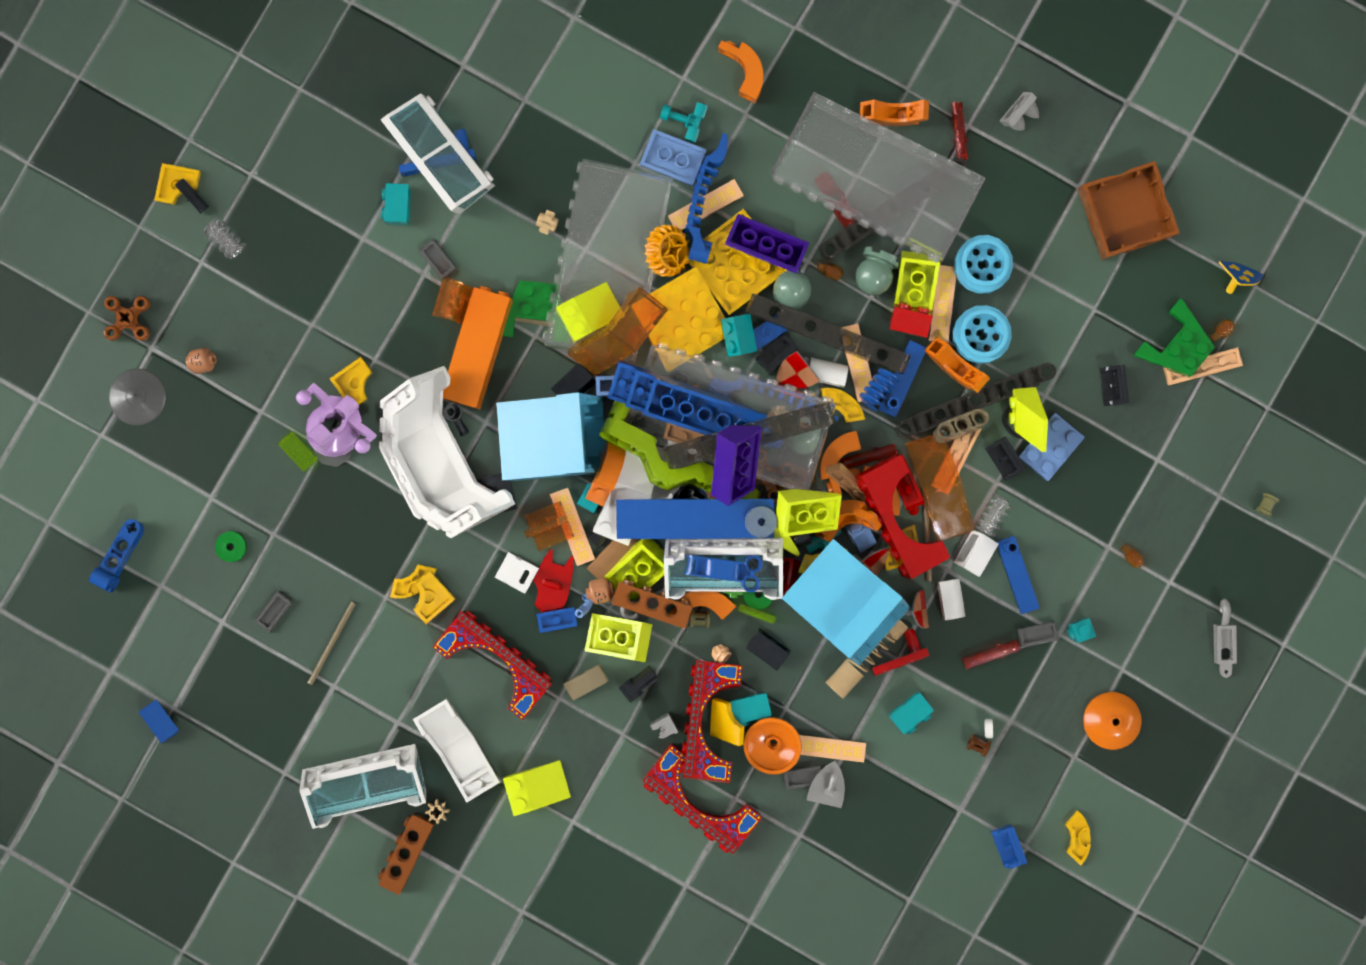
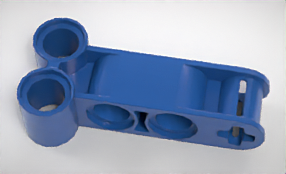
M129 519L123 524L100 566L96 567L89 577L90 583L110 593L116 589L120 581L119 576L144 533V527L140 522ZM131 526L137 528V530L134 532L130 530ZM127 541L128 547L121 551L120 544ZM117 558V566L111 568V560Z
M686 555L688 558L686 572H683L685 575L740 582L741 587L747 592H755L760 586L758 577L754 575L763 566L759 556L748 555L744 558L743 562ZM752 558H755L758 562L757 567L754 569H750L748 566V561ZM748 578L755 580L753 588L748 589L745 582Z

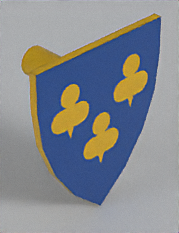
M1219 261V264L1232 277L1226 288V292L1229 294L1234 292L1237 285L1253 286L1258 284L1263 278V274L1247 266Z

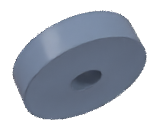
M756 506L746 514L745 527L751 535L764 538L771 535L776 529L777 518L770 508ZM760 518L764 520L763 525L758 524Z

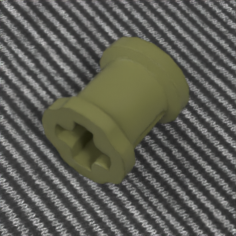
M1263 493L1262 502L1259 507H1256L1255 511L1267 517H1272L1273 514L1271 512L1275 504L1279 503L1280 500L1271 494Z
M692 610L690 628L694 626H706V628H709L710 611L699 613Z

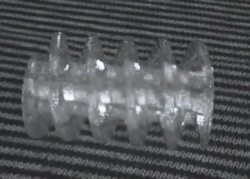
M217 217L204 228L203 234L208 236L209 241L214 242L215 247H219V251L224 253L226 258L233 259L242 252L246 243L239 245L241 238L233 239L236 233L232 232L229 234L228 232L231 228L229 226L223 228L225 221L218 223L219 218Z
M993 494L995 500L990 499L988 501L992 507L985 506L987 513H981V517L984 520H977L980 527H973L988 536L996 537L997 535L993 530L1001 529L997 523L1004 524L1005 522L1001 517H1008L1009 515L1005 510L1012 511V508L1007 500Z

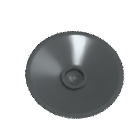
M131 369L123 372L114 380L109 391V403L115 416L124 423L135 426L145 425L155 420L161 414L166 402V391L162 381L154 373L145 369Z

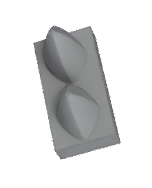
M1023 92L1001 118L1000 122L1003 126L1019 131L1025 130L1023 114L1031 118H1039V110L1035 103L1037 97L1033 93Z

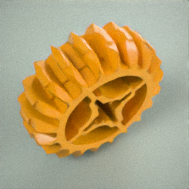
M662 225L654 228V231L649 232L650 237L646 238L648 244L644 245L646 252L643 254L647 255L645 262L649 263L648 268L653 269V273L662 277H672L680 274V271L685 269L684 265L688 264L687 257H689L688 250L690 247L687 246L689 240L685 239L686 234L682 232V229L674 225Z

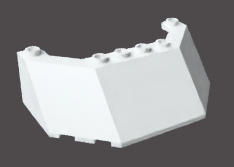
M445 366L408 379L380 400L383 417L380 418L382 441L379 442V449L414 517L418 519L423 518L427 521L428 525L436 530L441 529L445 531L448 537L453 538L515 505L511 493L507 490L502 489L495 493L477 483L465 456L462 454L456 439L448 427V423L442 415L443 390L450 385L451 379Z

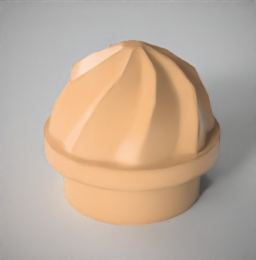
M721 644L712 649V657L716 663H725L732 654L727 646Z

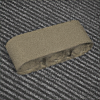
M976 409L939 424L933 432V437L938 443H946L980 430L988 422L989 415L984 409ZM974 416L980 417L982 423L976 422ZM957 423H962L965 429H960ZM940 429L945 430L947 432V436H943L940 433Z

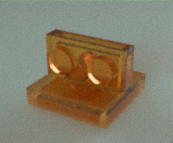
M446 277V279H443L432 316L462 325L473 288Z
M561 501L525 515L530 529L524 531L526 538H534L538 551L575 537Z

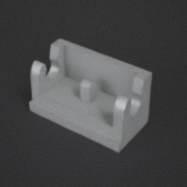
M670 712L652 721L650 724L652 730L659 729L660 727L659 738L679 733V729Z

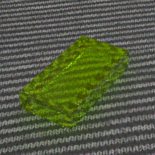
M293 431L278 443L303 472L308 470L318 460Z
M741 603L738 606V611L772 624L775 623L776 616Z

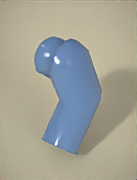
M586 593L582 596V600L585 603L575 611V615L578 618L586 615L593 605L592 599L588 600Z

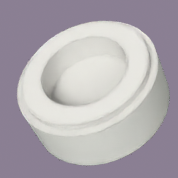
M985 719V737L993 738V720Z

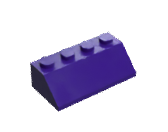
M738 214L725 245L797 274L809 242Z
M730 425L717 434L711 495L727 506L755 490L762 433L760 426Z

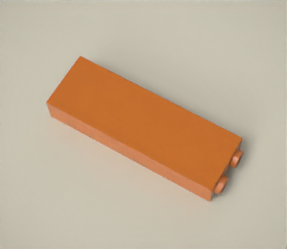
M480 286V289L473 288L448 370L451 378L450 385L443 390V399L479 410L483 403L513 303L508 293L498 291V294L491 292L492 289Z

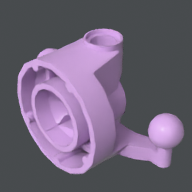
M315 383L307 390H300L297 393L296 400L301 405H307L311 401L312 393L321 401V406L311 413L306 425L308 442L315 451L330 457L345 455L353 450L354 447L361 454L369 451L370 443L377 435L361 423L362 420L358 410L359 405L352 397L348 395L344 398L328 396ZM332 419L342 422L340 427L333 429L331 433L324 426L326 421ZM360 434L365 436L366 438L359 439Z

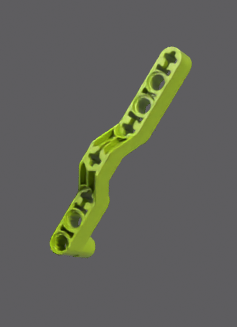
M614 401L608 414L610 418H606L599 433L604 440L640 457L649 482L666 491L693 484L711 493L713 466L700 460H694L690 466L678 469L662 461L656 448L657 439L624 422L630 408L626 407L624 403ZM755 488V490L741 499H758L760 492Z

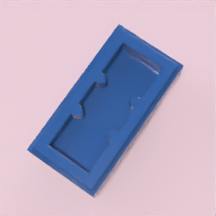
M778 314L753 330L757 350L788 331Z

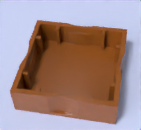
M1155 161L1129 169L1120 175L1107 176L1083 184L1078 188L1102 261L1180 234L1172 208L1165 197L1164 185Z

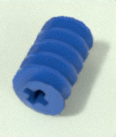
M879 368L878 374L873 376L874 381H869L870 387L865 386V393L861 392L859 394L862 402L875 412H877L875 404L882 405L879 399H887L884 392L891 394L888 387H896L893 383L894 380L900 382L893 373Z

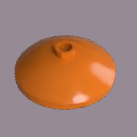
M1105 692L1093 698L1087 705L1083 717L1084 729L1091 741L1109 750L1121 749L1131 744L1138 736L1142 723L1141 713L1136 703L1130 697L1118 692ZM1115 718L1118 719L1117 725L1112 723Z
M776 717L763 718L755 722L748 729L744 738V752L749 763L757 770L766 774H781L790 770L799 760L802 749L801 738L795 727L786 720ZM771 740H776L777 744L773 745Z

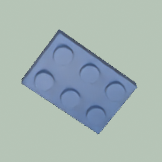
M653 129L640 166L693 186L707 150Z
M1054 413L1048 420L1046 452L1040 451L1029 443L1021 452L1019 458L1043 479L1049 481L1085 437L1058 414Z

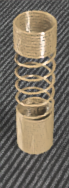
M899 620L888 633L889 637L885 636V638L895 643V640L899 639L908 627ZM881 641L883 645H881L880 643L878 644L885 650H889L883 641ZM875 648L874 650H875L877 653H875L874 651H872V653H874L876 656H878V657L881 658V657H882L881 654H880L879 651ZM868 656V658L871 661H869L867 658L865 659L872 665H875L874 661L871 659L870 656ZM846 659L839 669L832 674L830 679L826 681V684L844 699L849 691L864 677L849 661L863 671L868 672L863 663L861 665L864 668L852 660Z

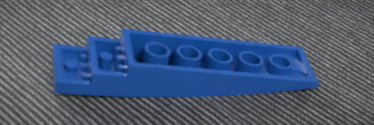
M620 360L607 397L624 403L626 407L641 411L643 415L713 438H717V434L730 425L760 426L763 428L767 414Z
M617 499V539L759 538L747 531L745 527L746 514L756 506L768 507L774 512V499H739L730 506H727L718 499ZM760 518L758 524L763 525L764 520ZM774 532L764 538H774Z

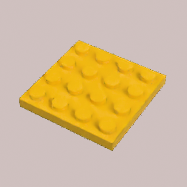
M744 209L703 239L713 242L707 264L690 260L687 257L689 265L692 268L697 267L710 292L729 316L775 282L780 274L788 271L725 245L737 215L740 214L750 218Z
M697 267L688 270L630 305L667 372L672 371L724 339L721 319H725Z

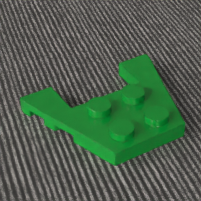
M520 280L512 297L513 303L502 336L514 338L515 318L555 322L553 342L570 344L569 333L555 310L557 306L562 304L559 285Z
M1180 298L1169 311L1170 315L1184 325L1162 353H1159L1147 342H1144L1133 356L1190 378L1215 347L1185 302Z

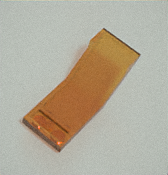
M638 287L626 295L625 303L605 328L570 348L568 356L596 376L618 363L619 360L622 361L634 354L667 312V308L643 288Z
M933 435L906 443L907 451L925 496L931 518V526L936 539L945 540L973 531L974 526L963 484L947 442L938 443Z

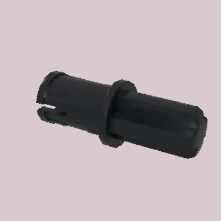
M182 178L175 184L176 188L186 197V201H189L200 214L209 207L197 194L198 191H195L185 179Z

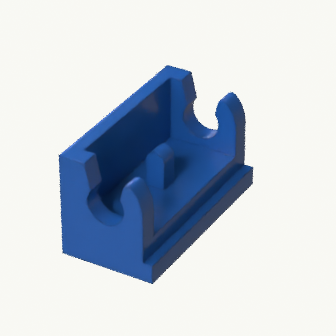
M157 699L138 712L162 744L180 731Z
M1008 824L991 831L1005 868L1012 869L1028 863L1014 826Z

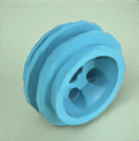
M977 235L967 240L957 251L954 259V272L959 283L967 290L977 294L991 293L1002 287L1010 278L1013 269V256L1008 246L999 238L990 235ZM978 249L979 255L975 256L973 250ZM988 249L994 252L993 256L987 254ZM966 261H970L972 263L971 268H967ZM981 262L986 265V268L982 270L978 267V264ZM999 262L1000 268H995L994 263ZM992 274L993 280H987V275ZM972 275L979 276V279L974 278Z
M988 305L975 306L966 310L956 320L952 331L953 343L957 352L966 360L976 364L989 363L1000 358L1008 349L1012 339L1011 326L1007 317L998 309ZM974 318L980 320L979 325L973 323ZM989 320L994 323L993 327L987 325ZM966 329L970 330V336H965ZM977 331L982 332L981 334L985 336L984 340H979V336H976ZM993 334L999 335V339L997 341L993 340ZM973 343L976 345V348L973 349L969 344ZM984 345L990 346L989 352L984 351Z

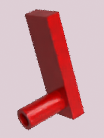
M901 454L910 472L899 481L896 488L906 511L908 510L910 515H917L919 513V506L925 504L904 455Z
M914 628L903 633L911 654L873 667L871 670L874 677L929 656L927 648H921Z

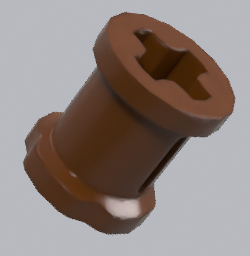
M972 734L966 749L981 753V756L985 757L990 749L991 741L982 740L976 737V734Z

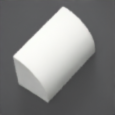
M811 357L809 366L819 377L820 383L842 388L845 386L848 365Z
M972 529L953 563L980 577L996 550L998 543Z
M960 579L937 582L943 620L965 617Z

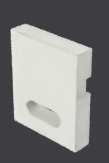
M508 552L495 578L526 594L539 568ZM528 570L529 575L525 583L521 584L520 579L524 571Z

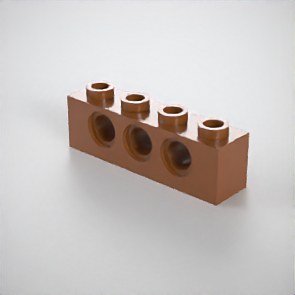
M626 579L623 582L619 581L611 604L684 629L686 628L693 606L689 605L690 601L682 598L678 601L665 598L664 592L658 595L652 593V588L642 585L640 589L635 587V583ZM633 591L638 592L640 595V600L636 603L631 602L629 599V594ZM656 598L659 603L658 607L655 609L649 608L647 605L648 599ZM668 604H674L677 607V612L674 615L666 613L665 609Z
M416 812L412 816L408 815L403 825L406 829L403 834L400 833L395 841V844H397L395 852L391 850L386 860L389 864L386 869L383 868L378 876V879H380L379 886L397 895L402 893L436 822L432 820L429 822L428 818ZM413 830L418 833L419 837L417 840L410 838V831ZM402 848H406L410 851L409 857L402 856ZM393 866L401 868L402 872L400 875L393 873Z

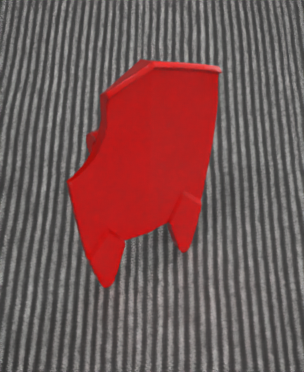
M550 549L543 559L533 579L538 590L535 606L542 613L564 609L572 581L573 556L569 558L565 566L552 563L553 550Z

